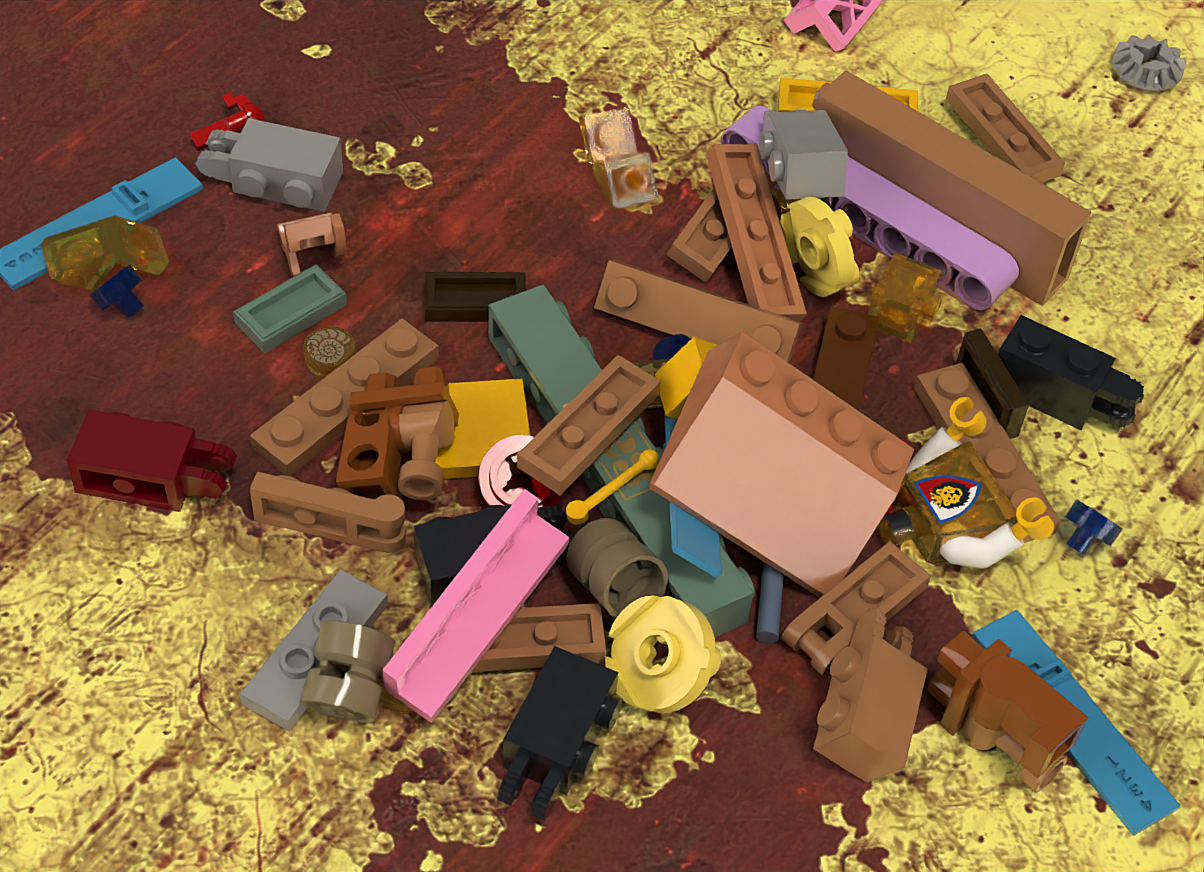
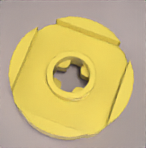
M812 196L789 204L787 208L790 211L781 215L780 224L792 264L799 262L806 274L799 278L802 284L813 294L827 297L856 283L860 278V272L854 260L849 240L853 233V227L847 214L841 209L832 211L825 202Z
M645 596L633 601L617 616L608 636L614 638L611 647V657L605 656V667L619 672L617 695L630 705L652 712L671 713L692 703L705 689L710 677L716 674L721 664V654L715 646V637L707 618L693 604L670 596ZM659 641L662 644L668 645L669 653L666 662L663 665L656 664L653 666L651 660L657 655L654 648L655 643Z

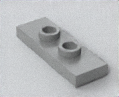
M340 569L240 693L241 704L290 731L307 709L300 703L308 671L319 667L320 664L313 652L321 623L335 620L371 628L388 606L387 594Z

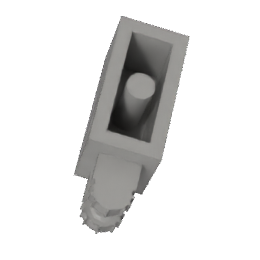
M794 109L793 112L765 111L763 131L760 132L759 136L760 156L762 161H768L771 181L778 183L785 200L803 199L808 196L816 198L844 196L848 150L826 110L806 111L805 109Z
M248 118L241 133L228 130L225 132L222 129L212 130L206 142L210 151H201L195 163L200 173H203L204 176L231 182L232 190L235 193L322 212L326 211L343 174L340 137Z

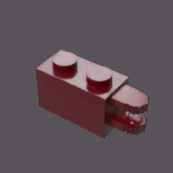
M89 409L66 461L75 493L180 512L186 495L203 498L206 496L209 499L221 498L228 482L225 481L222 474L220 475L213 471H231L238 455L227 445L196 439L194 428L184 427L175 422H156L134 418L121 412L107 413Z

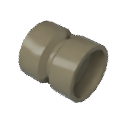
M601 518L588 523L577 532L570 542L566 555L568 569L580 584L592 593L594 598L610 615L617 618L625 607L641 597L653 595L662 597L665 594L668 573L661 559L646 545L640 543L635 534L623 523L614 518Z
M335 620L322 622L313 652L320 664L319 667L308 671L300 703L310 710L331 717L361 723L374 722L383 689L376 680L377 677L383 675V668L392 658L396 643L394 638L359 624Z

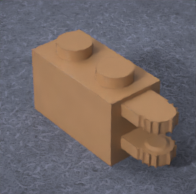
M869 608L860 616L855 626L856 630L853 633L850 646L842 648L832 661L830 667L832 678L826 701L821 706L817 716L819 728L813 747L815 751L866 783L905 768L927 673L926 667L910 657L911 643L914 641L913 632L904 626H896L883 640L884 625L887 623L885 622L887 617H885L886 614L877 608Z

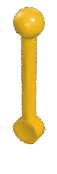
M653 449L642 451L638 462L586 500L570 502L566 507L568 521L575 525L585 523L589 517V510L644 470L651 471L656 469L660 461L658 453Z

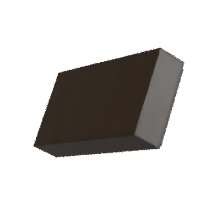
M425 272V322H489V304L526 291V272Z
M980 328L965 332L956 364L963 362L1010 439L1019 436L1029 403L983 330Z

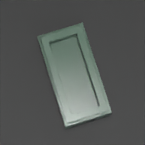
M315 264L233 311L234 321L265 354L347 305V296Z

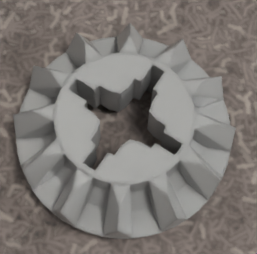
M1148 34L1144 39L1131 35L1127 42H1119L1113 54L1112 65L1117 75L1128 84L1144 90L1160 91L1172 88L1180 82L1183 77L1186 61L1180 58L1181 49L1168 47L1167 39L1157 41ZM1153 59L1150 63L1147 62L1145 66L1142 65L1144 60Z

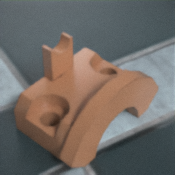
M330 212L276 224L283 251L286 252L290 273L293 277L301 273L296 251L328 244L331 254L335 258L346 254L344 226L339 213L332 214Z

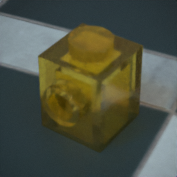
M895 253L871 297L868 315L880 317L877 330L912 343L924 319L933 321L940 308L944 294L936 290L942 271Z

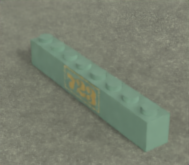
M544 284L489 304L488 338L515 379L523 378L525 395L546 426L602 371L595 360L593 348L585 336L579 337L571 325L570 316L565 305L561 301L555 302ZM639 415L579 476V479L591 496L638 462L642 451L653 449L661 459L663 449L653 446L645 434V427ZM656 469L651 471L644 470L597 505L605 518H614L623 523L635 534L640 543L646 545L661 559L668 573V583L665 594L662 597L670 596L696 606L710 623L714 637L748 623L752 598L755 594L754 586L748 573L742 567L736 568L726 553L725 543L720 533L722 574L717 578L672 552L669 500L648 487Z

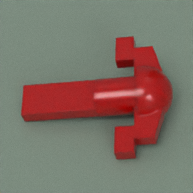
M230 92L222 96L229 110L238 107L240 112L190 133V138L199 151L208 147L206 142L212 130L222 129L225 132L228 130L240 133L248 118L264 121L263 111L244 94L233 97Z

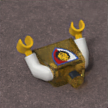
M961 397L951 405L949 412L953 423L948 429L941 427L909 462L899 492L893 503L894 511L886 513L878 527L886 544L891 541L894 545L912 539L924 560L932 565L949 562L950 564L983 569L990 567L1023 546V538L1028 535L1036 540L1048 538L1054 530V522L1048 515L1041 517L1036 522H1031L1036 516L1043 514L1047 509L1044 502L1037 497L1025 499L1020 503L1016 511L972 443L969 441L961 444L959 439L963 435L977 436L986 427V416L982 411H979L972 420L962 422L963 416L974 405L969 397Z

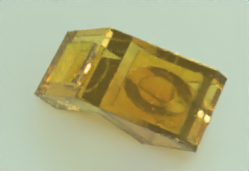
M628 106L578 117L588 164L611 210L658 200L649 152H637Z
M116 215L46 237L41 243L51 279L67 286L75 285L93 291L98 289L115 263L121 264L130 270H142L160 276L170 262L157 228Z

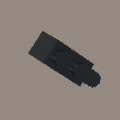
M1020 315L999 349L998 356L1030 407L1081 431L1090 416L1104 423H1111L1112 426H1117L1118 428H1125L1130 423H1133L1136 417L1135 405L1143 400L1144 386L1140 384L1141 382L1136 381V378L1131 379L1129 375L1112 368L1116 360L1115 357L1023 315Z
M512 504L504 506L491 505L478 512L451 518L437 517L427 523L414 526L415 559L430 608ZM549 505L546 508L540 507L537 510L539 517L558 530L563 529L566 522H568L566 513L562 510L561 506ZM571 533L566 534L569 537V544L573 539ZM569 544L563 551V553L559 556V558L556 560V562L567 559L566 555L568 552Z
M554 646L503 739V768L507 769L508 772L499 788L497 797L499 801L511 806L515 799L519 797L523 785L528 778L542 784L541 789L537 791L534 797L531 814L546 820L560 793L567 795L577 776L584 779L588 776L599 749V745L594 744L602 728L607 731L613 728L622 707L623 698L616 696L619 672Z

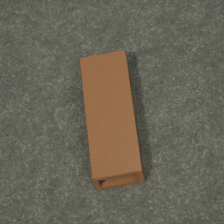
M847 70L831 84L825 83L820 87L814 97L812 106L815 110H826L848 150L847 156L1011 254L1019 268V276L1010 286L1011 288L1043 306L1069 279L1091 211Z

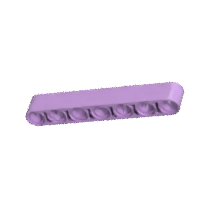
M754 106L722 133L721 144H757L759 149L760 132L763 131L764 112L770 109L764 106ZM847 156L844 196L818 198L825 202L832 211L841 209L847 214L852 223V235L975 310L988 309L1019 276L1017 262L1006 250ZM762 161L765 172L769 174L768 161ZM776 183L774 187L781 191L778 183Z

